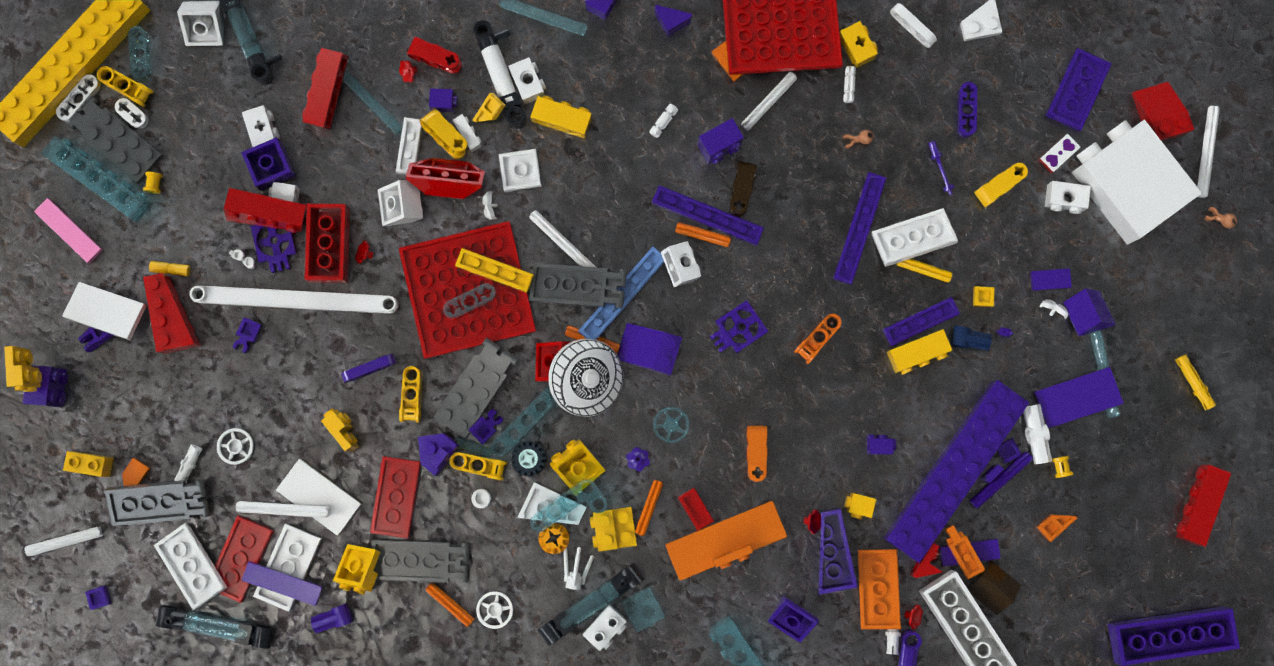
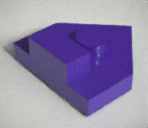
M446 433L418 437L421 465L434 476H438L459 447V444Z

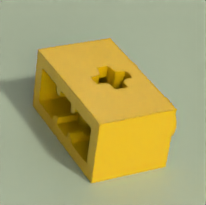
M861 21L839 32L840 42L853 66L858 68L876 58L878 47L874 41L870 40L869 31L865 25H862Z
M67 451L63 471L98 477H110L114 458Z

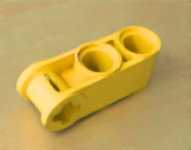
M108 66L101 67L97 72L99 81L144 108L149 95L154 93L153 90L145 85L135 82ZM112 73L111 78L106 80V76ZM128 83V87L122 90V85Z
M433 109L419 120L422 128L452 158L461 159L465 156L466 139L438 110Z
M1016 163L1006 171L998 174L989 183L984 184L974 194L986 208L997 200L999 196L1001 197L1023 180L1028 174V169L1023 163ZM1019 171L1020 174L1016 176L1014 172Z
M409 366L403 371L401 406L399 410L400 422L410 420L420 423L423 373L414 366ZM415 370L417 378L411 381L409 373ZM414 389L416 397L409 400L407 394L410 390Z
M460 452L454 453L450 458V465L456 470L487 476V478L504 480L502 476L505 465L508 463L506 461ZM459 455L464 458V464L461 467L456 466L454 463L455 457ZM476 460L483 462V468L480 471H476L473 468V463Z

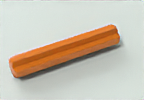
M681 222L677 223L675 229L676 233L728 247L731 241L729 236Z
M571 325L567 326L566 336L576 340L586 339L578 332L579 328ZM603 337L597 339V341L603 342L612 348L616 354L618 353L619 343Z
M654 480L635 530V533L644 536L663 486L661 481Z
M432 582L427 586L426 592L466 627L472 624L474 618L436 584Z

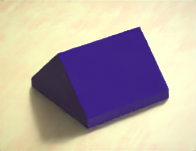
M1085 288L1063 302L1078 337L1115 326L1113 317L1100 291Z
M783 596L767 622L801 643L818 624L819 619Z

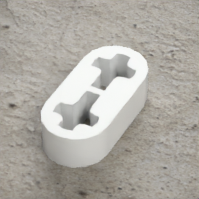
M122 98L115 103L116 112L137 129H143L148 125L149 119L147 115L131 101ZM122 105H126L131 111L129 113L123 110ZM137 115L138 117H141L140 119L142 121L140 123L137 122V120L133 116Z

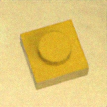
M975 286L973 288V306L994 307L995 287Z

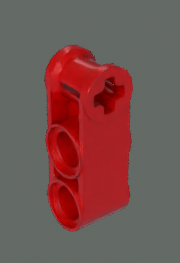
M413 38L407 56L452 74L458 73L461 70L462 62L456 53L446 50L439 45L431 44L421 38Z

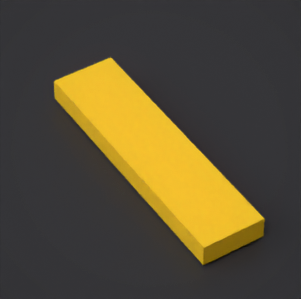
M463 248L455 264L458 268L526 293L534 277V274Z

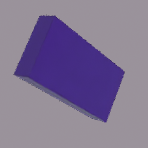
M1070 268L1030 272L1032 291L1072 287Z

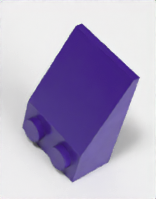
M627 323L617 356L622 362L671 376L682 337Z

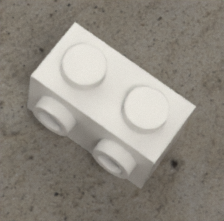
M609 604L583 632V636L599 651L602 648L606 650L613 643L611 638L616 633L620 635L625 630L627 620Z

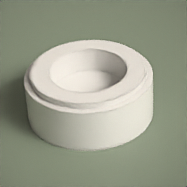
M486 489L476 490L471 498L473 505L477 508L487 507L492 499L490 492Z

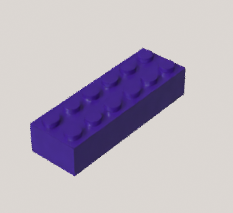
M1223 606L1107 623L1114 663L1121 666L1240 649L1233 609Z

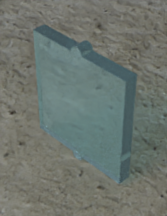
M650 587L638 593L634 592L633 596L621 602L637 633L649 626L653 627L654 623L665 618Z

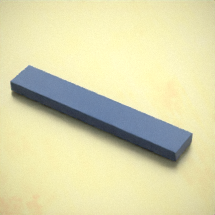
M652 247L626 276L625 287H618V291L625 292L623 309L665 263L661 252L655 247ZM605 304V307H599L578 332L586 339L597 340L623 309L615 308L616 304Z

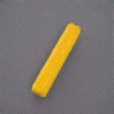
M908 259L896 264L897 266L944 282H950L952 279V272L914 259Z

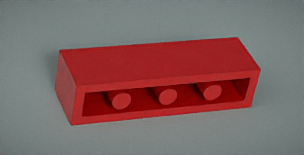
M321 48L316 57L317 66L316 70L312 73V85L307 93L308 101L302 112V122L330 130L349 58L347 55Z
M1201 465L1197 469L1195 475L1197 478L1196 482L1189 491V502L1183 508L1184 516L1176 529L1177 538L1204 547L1207 545L1231 476L1230 472L1212 465Z

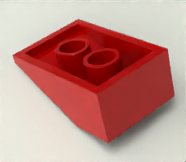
M1169 82L1131 93L1141 121L1145 119L1162 142L1184 136L1194 130L1187 109Z

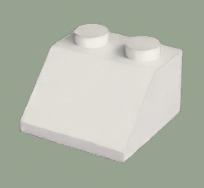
M220 1L182 2L177 13L185 45H223L224 16Z
M398 180L378 189L382 226L412 223L423 218L420 190L409 181Z

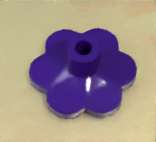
M635 447L632 452L626 455L630 469L642 471L644 467L650 464L646 450Z

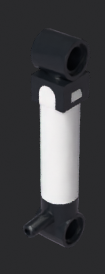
M480 20L475 23L473 31L498 98L505 104L503 111L509 126L513 129H521L526 123V116L522 110L519 97L497 42L509 37L511 34L509 29L494 34L491 24L488 21ZM482 29L488 30L485 35H480L479 32ZM518 114L521 118L518 121H512V116Z

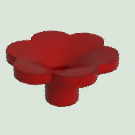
M402 60L399 73L404 82L412 83L414 75L418 71L417 67L412 66L409 60Z
M365 240L357 248L355 260H357L358 264H361L366 258L371 259L373 257V252L369 251L370 246Z
M816 509L808 517H804L803 520L811 534H816L817 530L821 528V514Z
M916 605L911 612H905L904 616L906 619H909V625L914 630L921 624L923 609H921L920 605Z

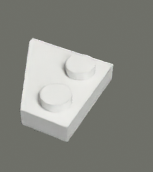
M989 0L960 23L964 41L1000 35L1002 33L995 0Z

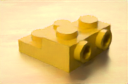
M15 346L4 347L7 387L15 388V391L36 392L37 388H40L42 374L39 368L31 367L33 355L30 349Z
M332 408L323 415L325 418L321 422L344 451L354 452L359 446L356 444L358 442L357 438L352 433H348L353 428L350 424L352 422L351 418L346 413L343 414L337 409L334 410Z
M580 439L577 441L571 440L566 445L567 449L563 453L558 452L552 456V462L550 463L553 470L575 495L579 494L606 471Z
M632 507L593 512V516L590 517L591 528H595L596 536H592L594 548L598 547V552L637 546Z
M347 544L333 581L340 584L339 588L345 591H350L351 588H354V592L363 595L365 591L371 592L378 575L374 568L380 552L376 549Z

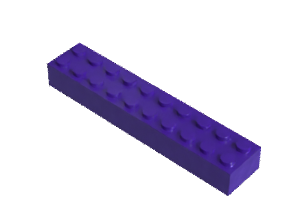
M992 381L883 539L915 562L920 563L1020 418L1029 402L1000 381Z

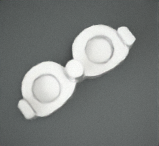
M487 191L482 200L483 205H485L484 215L489 220L497 219L493 208H497L498 205L491 204L493 191Z
M236 249L229 252L232 258L242 261L247 268H255V260L252 257L245 258L243 251Z
M1046 299L1040 304V307L1052 309L1049 314L1051 316L1054 315L1055 311L1063 315L1065 319L1069 315L1063 305L1056 304L1052 300Z

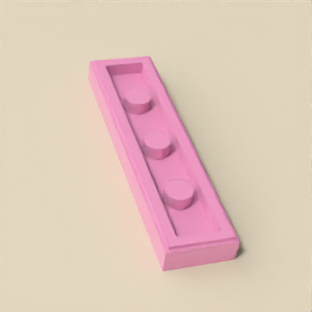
M47 198L34 211L87 263L90 264L103 251L50 199Z

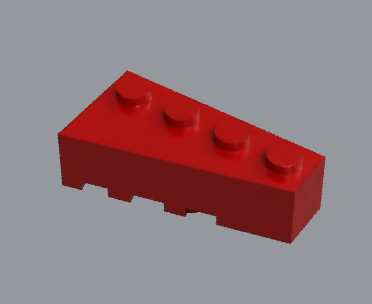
M229 188L223 210L226 220L230 222L278 228L296 233L297 231L302 232L307 206Z
M160 273L143 277L156 352L167 354L200 347V341L194 333L195 330L188 320L185 308L179 300L180 298L170 276Z

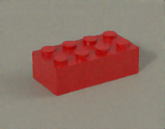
M307 204L304 280L309 283H348L350 208L346 204Z

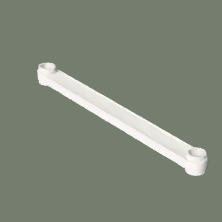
M195 286L190 290L191 299L200 304L392 314L399 307L397 299L392 296L217 286ZM202 290L203 296L197 299L198 291ZM393 300L394 306L387 310L385 307L387 301Z

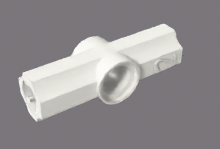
M1041 405L1027 406L1024 410L1026 422L1025 436L1028 444L1031 446L1034 464L1052 462L1048 443L1050 433L1047 425L1044 424Z

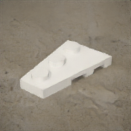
M534 482L517 518L579 525L587 507Z

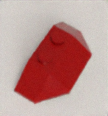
M429 158L417 163H409L405 177L407 181L425 195L464 199L482 188L485 171L480 170L471 162Z

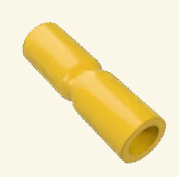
M151 261L149 271L189 276L191 267L184 264Z

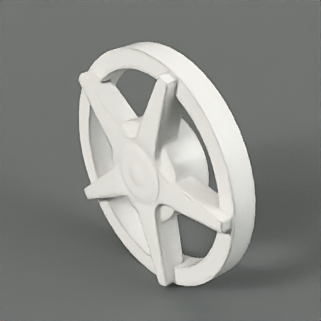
M238 428L225 431L217 442L219 457L224 462L233 465L247 461L254 449L253 439L250 434ZM235 432H241L247 438L239 440L236 438ZM231 433L232 439L227 444H221L223 438ZM249 441L250 449L247 454L243 448L244 444ZM221 447L227 448L230 452L228 460L223 456ZM241 453L245 456L240 461H232L235 454Z
M489 592L482 596L477 604V617L488 628H501L512 618V602L502 592ZM496 595L494 602L490 604L483 602L487 596ZM499 595L507 600L509 606H502L499 603ZM481 604L487 608L488 615L484 620L480 614ZM510 609L509 616L503 623L501 614L504 610ZM490 617L497 618L500 625H490L485 621Z

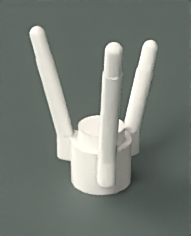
M581 547L577 548L574 570L570 574L567 548L564 550L565 587L573 590H581V585H585L586 576L594 559V556L591 555L581 577V573L578 572Z

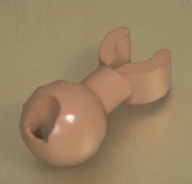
M863 130L857 136L844 135V140H853L845 148L850 149L854 144L860 142L862 144H870L874 139V135L870 130Z
M1214 207L1208 209L1214 216H1206L1204 220L1209 222L1213 220L1219 221L1225 228H1233L1237 224L1235 215L1220 214Z

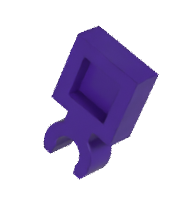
M243 317L236 332L240 339L234 342L233 348L238 349L239 345L243 344L242 352L247 353L249 351V341L255 343L263 325Z
M494 409L488 412L486 419L481 416L468 430L481 444H484L496 432L493 426L503 421L501 416L493 419L497 413Z

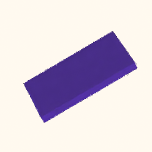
M1077 48L1045 116L1077 131H1081L1112 63Z
M1110 367L1034 392L1038 404L1041 405L1043 418L1048 428L1124 404Z

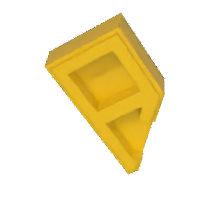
M489 93L472 121L496 120L505 104L494 93Z

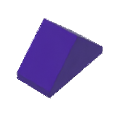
M655 5V16L667 36L691 23V13Z

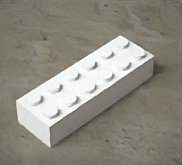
M949 570L919 590L921 596L967 666H1017L956 571Z

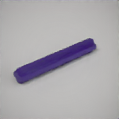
M1024 452L991 483L970 500L971 504L975 508L983 505L1033 460V457L1028 452Z

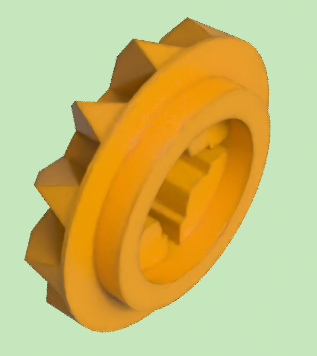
M559 523L545 525L540 530L538 537L540 547L550 554L563 552L567 548L570 539L567 529ZM549 531L554 535L561 534L557 539L558 546L554 542L547 543L548 539L551 538Z

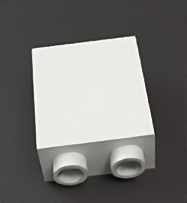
M1145 119L1133 128L1127 120L1123 121L1107 133V136L1112 141L1110 145L1103 150L1096 142L1077 155L1082 165L1071 172L1081 185L1091 186V199L1127 245L1142 238L1202 194Z

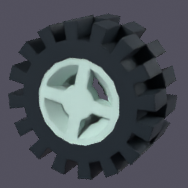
M530 441L522 442L512 451V466L520 475L534 476L544 469L547 456L543 447Z

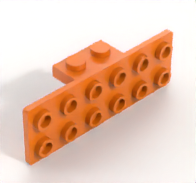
M770 501L669 542L665 546L678 579L683 580L715 566L716 568L720 566L721 569L727 568L736 559L739 562L750 558L749 554L753 553L754 550L786 538L787 534L773 501Z

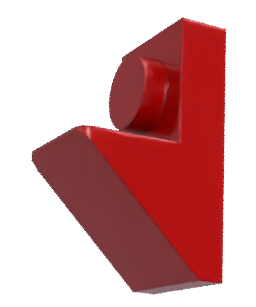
M933 543L920 563L916 562L909 575L919 578L942 573L941 570L930 564L931 561H935L937 558L939 546Z

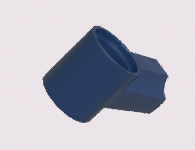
M954 326L951 346L989 351L992 335L971 331L967 327Z

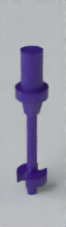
M932 141L928 143L932 153L931 159L937 161L946 185L943 188L944 192L948 191L951 196L953 195L952 189H954V185L949 184L940 160L943 157L942 152H939L936 142Z

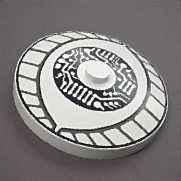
M579 339L565 345L554 357L549 370V387L554 400L562 409L577 416L590 417L606 411L618 398L623 384V369L617 354L605 343L592 339Z

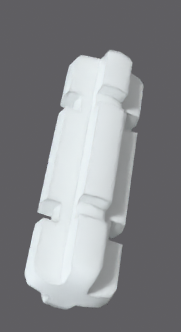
M847 66L845 68V93L843 99L845 103H853L855 66Z
M669 104L666 107V112L661 114L655 122L656 126H652L649 131L652 136L658 138L662 133L661 130L667 127L672 120V115L675 116L678 112L675 105Z

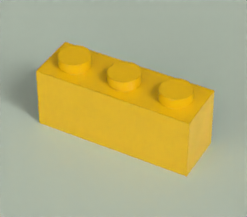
M537 96L530 117L532 122L584 139L586 138L592 120V113L584 107L577 109L564 101L558 103L549 96Z
M944 329L889 350L887 354L895 373L901 371L903 375L913 371L912 366L918 364L919 367L930 364V359L936 357L938 361L948 357L947 353L952 351Z

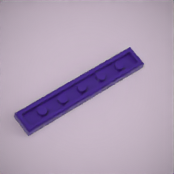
M868 172L833 277L834 280L852 285L886 182V177Z
M660 185L652 200L654 205L757 246L764 227Z

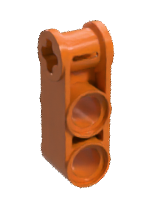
M836 314L826 316L794 352L799 353L806 360V363L809 364L819 353V350L840 328L841 318ZM828 318L836 320L837 325L835 328H830L827 325ZM816 332H821L824 335L823 342H817L814 339Z
M747 426L748 477L753 482H759L767 474V426ZM756 468L762 472L758 479L756 475H752V471H755Z

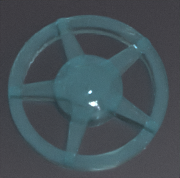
M666 407L656 414L653 421V429L660 440L667 443H676L686 436L689 430V420L682 410L676 407ZM667 410L678 411L681 415L677 418L670 417ZM664 412L666 417L664 424L656 425L657 418ZM682 416L686 421L685 431L679 428L678 421ZM656 428H664L667 431V439L661 437ZM676 430L683 433L680 438L669 440L671 433Z

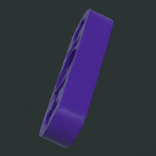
M965 82L958 91V133L962 137H970L977 129V86L972 82ZM969 87V90L972 92L969 94V99L963 101L967 98V92H964L963 90ZM964 105L972 107L971 114L963 112L962 108ZM966 119H970L968 121V127H970L971 129L968 132H966V129H963V127L966 125Z
M388 354L341 373L344 383H348L390 367L397 362L394 354Z

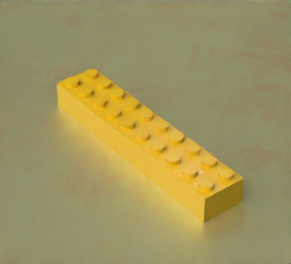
M95 0L0 102V131L12 142L24 148L54 116L57 107L85 75H91L150 12V9L141 0Z

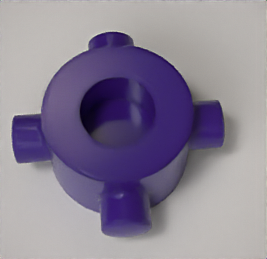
M1000 327V330H997L999 336L1010 338V335L1014 334L1011 332V329Z

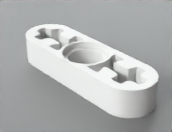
M897 3L890 10L891 15L925 47L930 48L937 41L936 36L903 5Z
M90 74L85 75L57 107L56 114L58 118L65 122H70L78 112L80 113L82 107L100 90L101 82L98 78ZM89 81H91L94 84L93 87L89 86ZM77 94L83 95V100L80 103H75L74 101ZM69 104H73L74 106H76V108L74 109ZM67 110L70 114L66 116L63 112Z

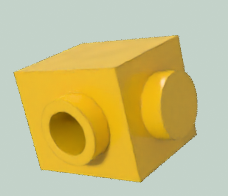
M851 493L850 496L846 497L844 507L847 508L846 512L851 513L850 517L861 520L863 516L872 518L876 499Z

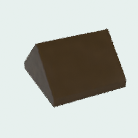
M989 560L984 566L985 571L979 573L968 585L967 589L970 594L989 610L998 615L1015 601L1021 584L996 563Z

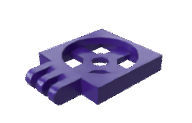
M259 225L250 226L259 263L269 262L271 273L276 272L275 265H277L279 271H283L282 263L285 264L286 269H291L288 256L297 254L293 233L288 232L279 235L275 228ZM263 228H267L268 237L259 240L258 235ZM272 237H277L278 241L276 244L271 243ZM289 241L287 249L281 253L280 246L282 242ZM272 247L274 256L264 254L261 248Z
M746 300L715 321L720 330L711 335L710 339L713 340L717 336L720 338L714 343L715 346L720 343L724 344V346L718 349L720 353L730 346L738 353L766 334L768 330ZM737 311H747L752 315L747 319H741ZM728 317H731L735 323L734 327L726 331L725 322ZM757 322L758 331L756 336L753 337L749 327ZM740 323L745 324L744 330L738 329ZM742 334L747 342L736 343L732 340V337Z

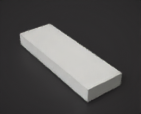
M404 117L396 166L397 174L406 175L409 163L418 162L423 130L419 123L420 119Z

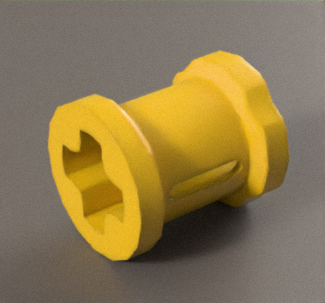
M146 172V186L143 187V191L160 194L159 186L163 174Z
M1069 455L1052 458L1057 472L1056 478L1074 475L1070 470Z

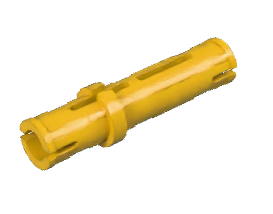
M1187 354L1175 359L1188 383L1191 385L1194 396H1197L1204 410L1206 411L1216 406L1217 404L1208 391V386H1205Z

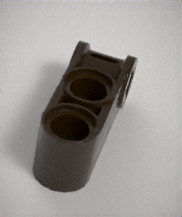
M738 161L730 203V213L734 216L742 217L746 213L757 164ZM737 204H741L740 210H736Z

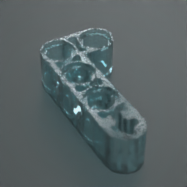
M585 478L537 511L531 517L530 526L534 531L541 532L584 501H586L593 512L602 513L607 508V500L592 479ZM584 483L592 484L593 489L591 492L585 493L582 491L581 487ZM574 494L577 498L576 502L568 504L565 500L567 495ZM595 499H602L604 505L602 508L597 509L593 506V501ZM556 505L560 507L561 512L559 515L554 516L550 513L549 509ZM546 511L551 521H548V518L543 520V526L535 525V518L542 519L545 517L543 512Z

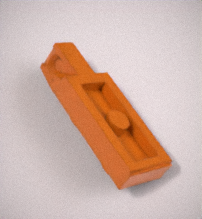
M954 525L944 528L949 536L946 539L947 545L966 579L969 580L985 571L967 536L962 531L958 533Z

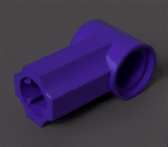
M347 603L332 608L328 612L311 617V625L315 633L333 627L338 628L353 622Z
M906 629L901 634L902 642L898 666H916L922 639L914 630ZM910 635H915V641L912 644H908L907 638Z

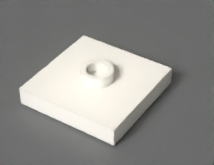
M536 149L499 154L504 192L542 187Z

